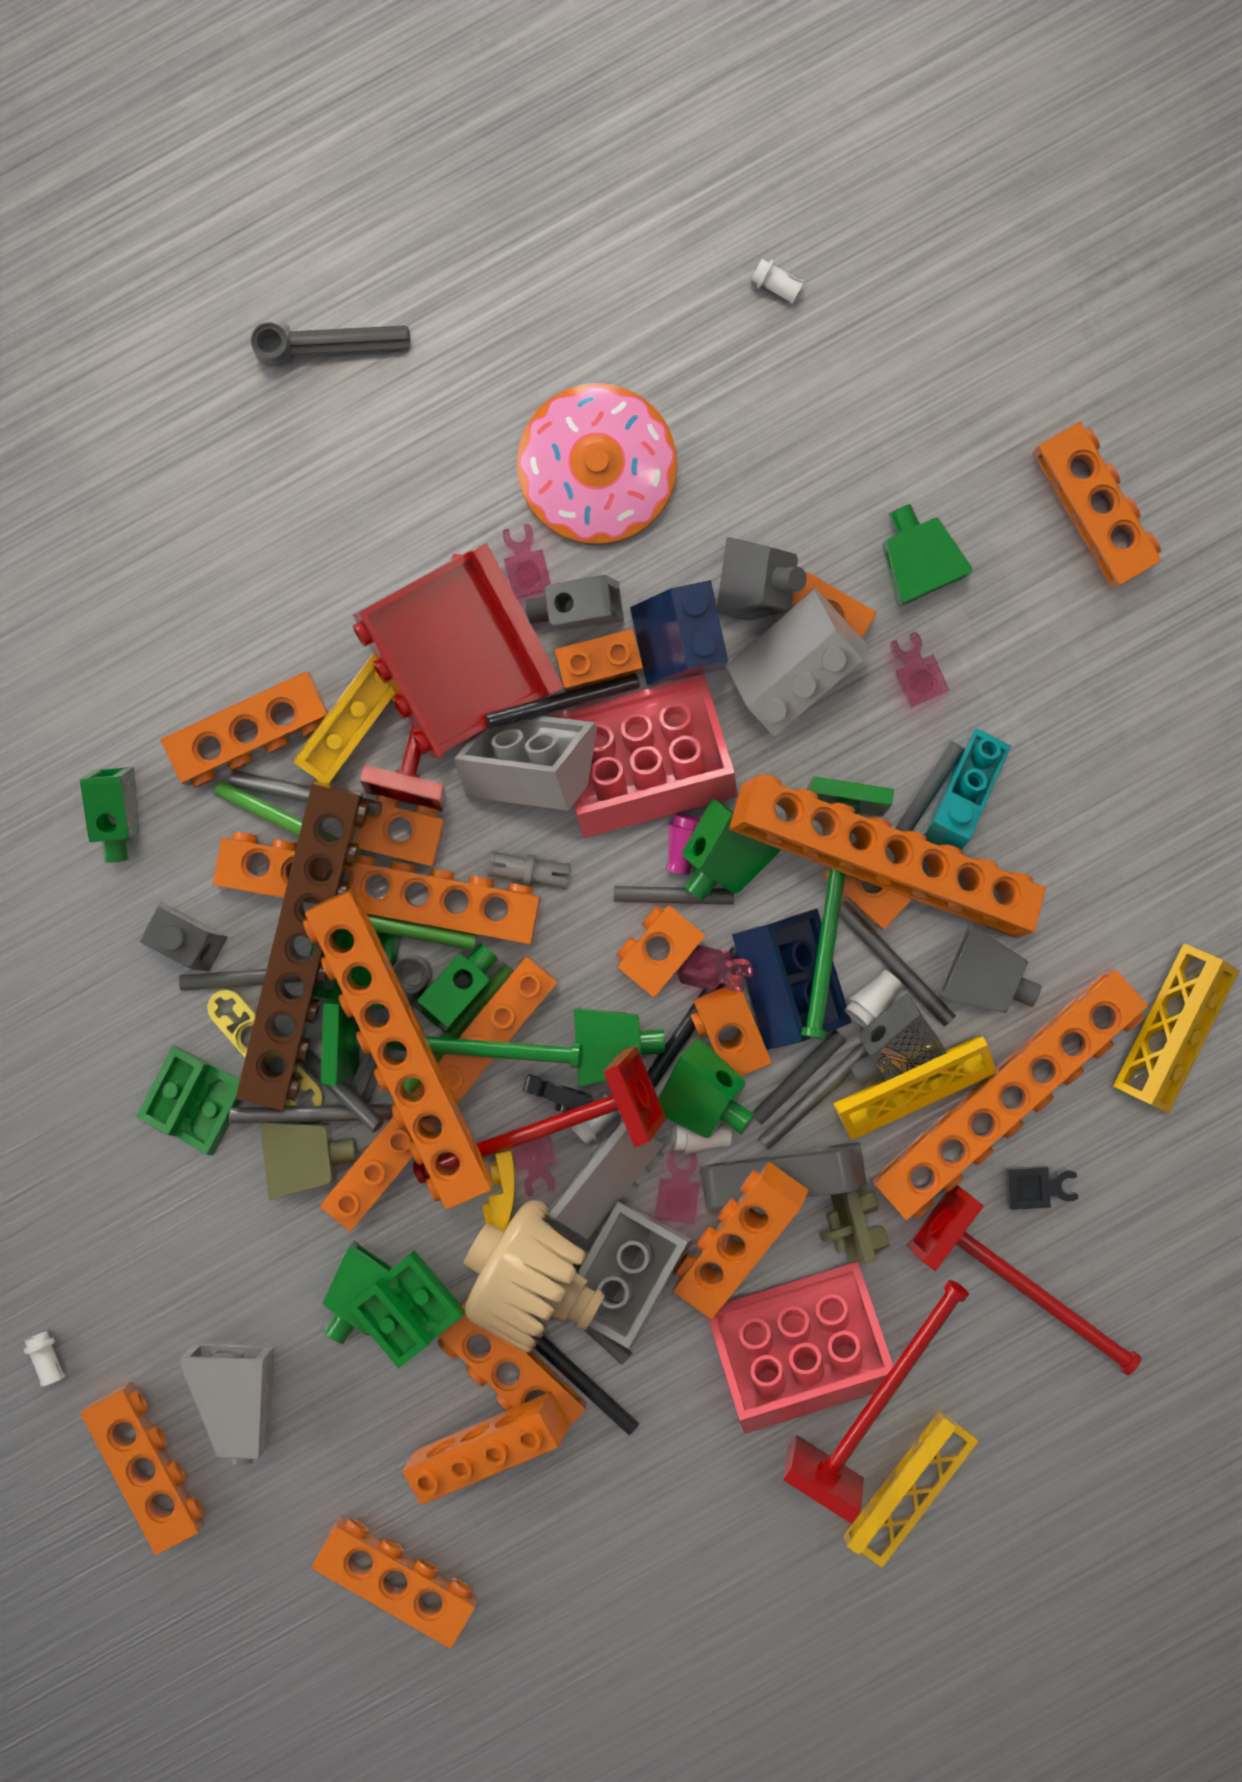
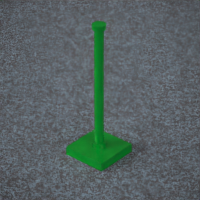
M813 776L806 790L816 793L818 799L826 803H841L854 808L855 814L863 813L882 817L892 806L894 789L815 776ZM831 868L827 883L807 1025L802 1027L801 1036L815 1039H825L826 1031L822 1029L845 873Z
M339 996L323 1003L320 1083L323 1085H338L354 1075L358 1069L359 1048L361 1046L356 1032L360 1031V1028L354 1016L348 1018L340 1004ZM425 1036L432 1052L436 1054L571 1064V1068L579 1069L583 1060V1045L573 1043L572 1047ZM391 1041L386 1044V1050L407 1051L404 1044L399 1041Z

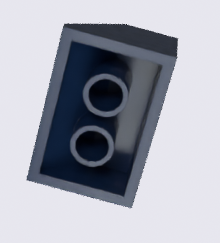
M817 908L732 934L766 1050L811 1039L801 1036L802 1027L807 1025L822 924ZM833 961L822 1029L826 1033L852 1023L850 1017L845 1012L847 1005Z

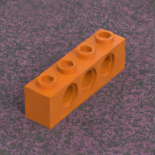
M1080 421L1038 445L1032 453L1113 590L1161 562L1162 560L1158 555L1161 552V548L1155 536L1150 531L1145 533L1138 521L1141 518V514L1133 499L1130 497L1125 498L1118 486L1121 481L1116 469L1110 462L1105 464L1098 452L1100 443L1095 433L1089 427L1085 429ZM1074 460L1083 461L1089 469L1088 478L1080 479L1075 477L1071 472V462ZM1092 495H1102L1107 499L1109 503L1107 513L1101 514L1092 508ZM1114 529H1121L1127 533L1129 537L1127 548H1118L1113 544L1111 533Z
M305 671L160 740L180 783L185 785L192 783L194 788H197L215 780L214 772L229 766L230 770L234 771L248 765L253 761L250 756L263 749L266 750L267 754L286 747L289 745L287 738L299 732L302 733L303 737L312 735L329 711L312 675ZM281 705H291L294 709V719L286 726H279L275 721V711ZM253 721L258 728L257 737L252 742L243 743L239 738V728L243 723ZM217 738L221 744V752L217 758L207 760L202 752L203 745L208 739Z
M768 1162L760 1173L753 1170L748 1175L740 1188L744 1192L740 1199L735 1201L731 1198L726 1203L718 1216L721 1223L715 1230L709 1226L704 1231L696 1244V1247L699 1248L698 1252L694 1257L687 1254L674 1272L679 1278L672 1292L711 1320L799 1212L808 1193L806 1187L771 1162ZM752 1207H759L766 1212V1214H759L752 1209ZM730 1235H736L744 1242L735 1241ZM708 1263L718 1265L721 1270L712 1268Z
M469 1295L460 1303L464 1310ZM466 1314L438 1336L440 1339L437 1341V1344L451 1358L454 1359L458 1355L469 1365L466 1369L468 1374L481 1386L488 1383L498 1393L495 1398L506 1410L528 1402L527 1395L533 1390H542L546 1394L551 1392L570 1426L586 1410L587 1402L533 1351L522 1352L472 1323ZM475 1334H482L489 1339L491 1347L486 1352H475L469 1346V1338ZM504 1362H512L518 1366L520 1375L513 1380H506L499 1375L497 1368Z
M128 1383L87 1405L80 1412V1415L156 1556L199 1533L205 1524L203 1521L205 1512L196 1496L190 1497L184 1485L186 1476L181 1465L176 1460L172 1462L165 1450L168 1444L163 1431L158 1425L153 1426L146 1412L149 1411V1407L145 1397L140 1390L134 1391L131 1384ZM126 1422L131 1424L136 1430V1439L127 1440L123 1438L118 1430L119 1423ZM146 1458L152 1461L155 1466V1474L145 1475L141 1473L137 1466V1460ZM166 1494L170 1496L174 1502V1509H161L157 1505L156 1495Z
M549 1392L416 1449L403 1468L402 1473L419 1503L423 1505L558 1448L570 1425L552 1393Z
M339 1517L316 1556L311 1569L451 1649L476 1606L477 1596L472 1594V1587L457 1578H453L452 1581L438 1574L439 1570L435 1565L425 1559L418 1558L415 1561L403 1554L404 1549L393 1540L383 1538L381 1541L368 1533L369 1528L362 1522L353 1518H348L346 1521ZM356 1551H365L371 1556L373 1563L366 1567L358 1566L353 1561L352 1554ZM392 1571H399L406 1576L407 1583L401 1587L393 1586L388 1582L386 1575ZM428 1591L436 1592L440 1595L442 1603L435 1607L427 1606L422 1601L421 1595Z

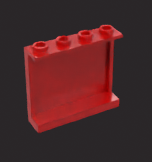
M487 543L471 549L353 614L357 623L352 625L358 640L364 647L367 645L371 647L377 658L372 662L375 671L383 683L390 682L396 693L392 700L397 711L403 719L409 717L416 729L412 733L415 744L423 755L429 753L431 758L444 756L443 752L486 729L484 714L534 701L544 695H551L564 688Z

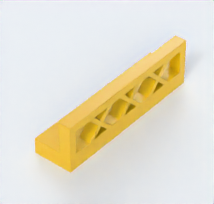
M374 653L371 654L293 760L296 765L320 782L330 783L395 694L390 682L383 683L375 671L372 662L377 658Z
M1183 944L1113 1087L1169 1114L1240 971L1220 958ZM1191 957L1206 962L1200 976L1187 982L1184 971ZM1183 994L1185 1006L1182 1012L1169 1017L1167 1006L1171 998ZM1165 1030L1167 1042L1164 1048L1151 1053L1149 1042L1153 1034ZM1147 1066L1149 1078L1143 1090L1140 1091L1129 1086L1128 1084L1135 1070Z
M974 1037L946 1050L947 1053L888 1081L884 1079L834 1102L835 1110L850 1140L861 1137L996 1074L997 1071L984 1037Z
M939 1410L843 1535L846 1546L858 1556L862 1553L883 1568L979 1440ZM953 1432L965 1440L956 1454L940 1456V1449ZM949 1462L945 1469L942 1471L941 1463ZM936 1463L938 1478L930 1486L916 1487L915 1482L929 1464ZM926 1493L918 1503L917 1494ZM912 1495L914 1509L908 1517L892 1519L891 1513L904 1496ZM901 1525L897 1532L894 1534L893 1526ZM888 1527L890 1541L881 1553L878 1554L868 1544L880 1528Z

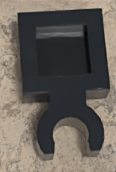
M531 1074L527 1075L522 1090L555 1102V1110L562 1113L591 1103L593 1095L556 1082L553 1083Z
M1047 1166L1006 1168L1008 1208L1010 1210L1051 1208L1050 1196H1057L1061 1200L1068 1202L1077 1200L1078 1193L1064 1192L1062 1190L1063 1181L1068 1178H1077V1173L1064 1169L1057 1172L1054 1177H1049Z

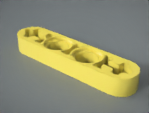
M231 989L220 990L209 999L207 1005L208 1014L238 1051L246 1057L248 1047L242 1041V1034L247 1027L253 1026L256 1011L237 991ZM221 997L225 1001L235 1000L236 1004L232 1009L239 1018H242L245 1012L250 1016V1020L241 1023L235 1032L229 1026L235 1024L236 1021L229 1014L220 1016L217 1012L221 1008L218 1002ZM269 1054V1055H267V1057H266V1064H267V1066L269 1065V1062H270V1060H271L273 1057H276V1056H279V1055H276V1054ZM299 1061L296 1075L299 1073L303 1077L300 1088L303 1091L311 1088L315 1093L312 1097L314 1106L323 1105L325 1097L322 1087ZM289 1100V1104L287 1106L299 1105L296 1103V1101Z

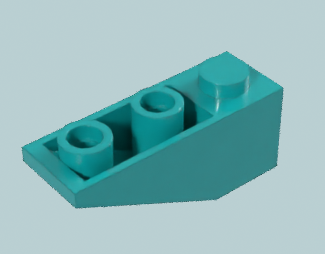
M975 728L923 831V835L927 837L926 841L938 846L951 845L963 850L971 839L1011 745Z

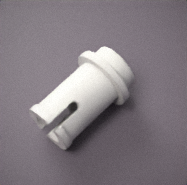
M761 259L751 281L757 283L756 288L760 289L762 286L793 304L804 280H800L773 265L774 260L772 259L769 262Z
M618 1110L575 1125L571 1129L586 1145L592 1140L597 1142L599 1139L596 1136L620 1115V1111Z
M42 1332L24 1341L27 1347L24 1349V1353L30 1354L41 1386L52 1384L65 1377V1373L61 1369L52 1345L55 1342L54 1337L50 1338L48 1332Z

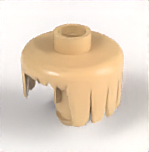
M539 1200L525 1202L505 1231L487 1222L478 1234L463 1262L464 1266L479 1274L465 1305L467 1318L472 1323L522 1352H532V1347L537 1345L538 1342L531 1336L541 1338L547 1331L546 1325L534 1316L549 1321L555 1318L562 1323L569 1319L577 1324L575 1329L586 1330L605 1298L599 1287L596 1292L586 1287L588 1280L578 1275V1270L573 1267V1264L582 1266L588 1255L587 1251L548 1224L546 1218H549L548 1207Z

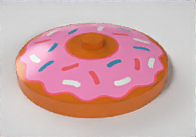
M599 383L584 384L556 394L535 412L528 422L519 444L517 471L520 487L529 508L549 530L575 543L596 546L610 545L638 535L647 529L662 513L675 485L677 453L672 434L665 420L647 400L619 386Z

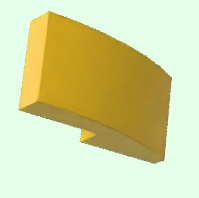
M513 1148L496 1153V1161L490 1162L494 1185L502 1184L503 1190L490 1192L488 1196L489 1203L483 1204L485 1222H489L502 1231H505L508 1226L516 1191V1168Z

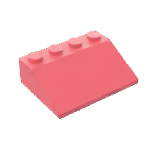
M704 674L550 715V717L590 721L596 724L597 731L588 786L574 803L583 839L709 805L713 798L720 802L738 797L735 773Z
M858 1262L846 1264L725 1302L712 1320L708 1317L744 1434L874 1394L893 1367Z

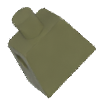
M286 1122L260 1124L269 1200H275L332 1183L336 1179L335 1164L357 1161L355 1139L332 1140L330 1123Z

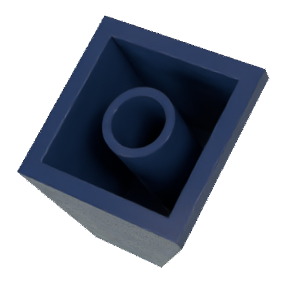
M711 580L670 588L630 607L647 686L725 669L728 657Z

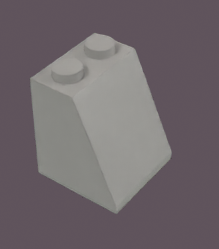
M193 1344L180 1357V1367L217 1458H228V1463L234 1465L252 1464L253 1459H259L270 1442L273 1347Z

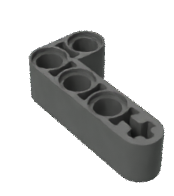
M859 1142L828 1146L821 1151L721 1162L700 1167L706 1208L724 1207L731 1198L738 1201L744 1193L740 1188L748 1175L753 1170L760 1173L768 1162H771L808 1189L806 1197L851 1192L867 1183L861 1143Z

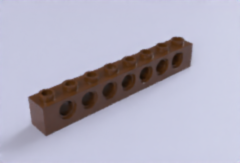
M320 781L311 784L235 1099L282 1111L289 1104V1100L296 1101L302 1078L295 1075L299 1061L305 1063L308 1056L311 1039L305 1038L308 1022L315 1024L320 1000L314 999L317 985L325 984L327 974L321 963V958L325 957L319 942L313 943V954L305 957L296 952L294 941L296 937L300 936L310 939L303 924V921L307 920L304 910V901L307 897H315L323 902L349 889V883L343 882L346 866H354L359 847L358 843L353 842L356 826L363 828L368 811V804L362 803L363 792ZM326 818H335L341 823L343 833L339 839H330L324 834L323 823ZM323 857L331 862L333 873L330 878L323 879L315 874L313 863L316 858ZM339 929L334 931V942L336 941ZM296 976L300 978L304 984L303 994H290L285 988L286 977ZM279 1015L290 1017L295 1025L294 1032L291 1034L280 1032L275 1024L276 1017ZM276 1054L282 1057L285 1062V1070L279 1073L271 1071L266 1064L267 1055Z

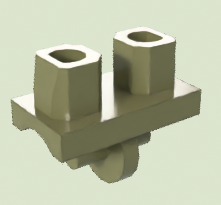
M855 1190L832 1194L831 1199L835 1211L826 1213L829 1228L819 1232L821 1240H833L836 1252L846 1251L849 1262L862 1261L863 1264L875 1261V1254L890 1245L883 1226H874L867 1229L864 1215L878 1211L879 1204L874 1190Z

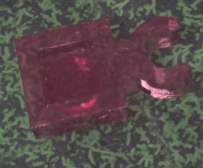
M524 524L526 537L522 542H514L511 539L509 529L503 530L504 542L510 550L514 551L515 555L505 558L504 563L511 589L517 599L545 592V586L551 584L543 549L531 552L530 547L534 541V534L529 524Z
M917 632L909 634L913 642V648L909 652L902 651L897 640L890 643L892 654L897 659L902 660L905 667L896 670L895 673L911 708L950 691L934 654L922 658L920 654L922 640Z
M700 945L693 950L677 970L680 983L715 991L720 983L726 984L729 990L740 992L744 989L740 976L752 977L754 975L750 961L746 959L733 960L730 952Z
M518 1128L509 1129L508 1132L513 1131V1130L518 1129ZM551 1134L513 1147L512 1153L516 1170L528 1168L529 1174L524 1183L526 1194L529 1197L534 1195L532 1183L538 1178H542L547 1182L549 1193L554 1192V1177L545 1168L546 1164L556 1162Z
M670 1151L667 1157V1166L672 1173L671 1179H659L655 1219L695 1224L700 1183L690 1182L689 1176L697 1168V1156L691 1153L689 1165L685 1168H679L674 1163L675 1151Z

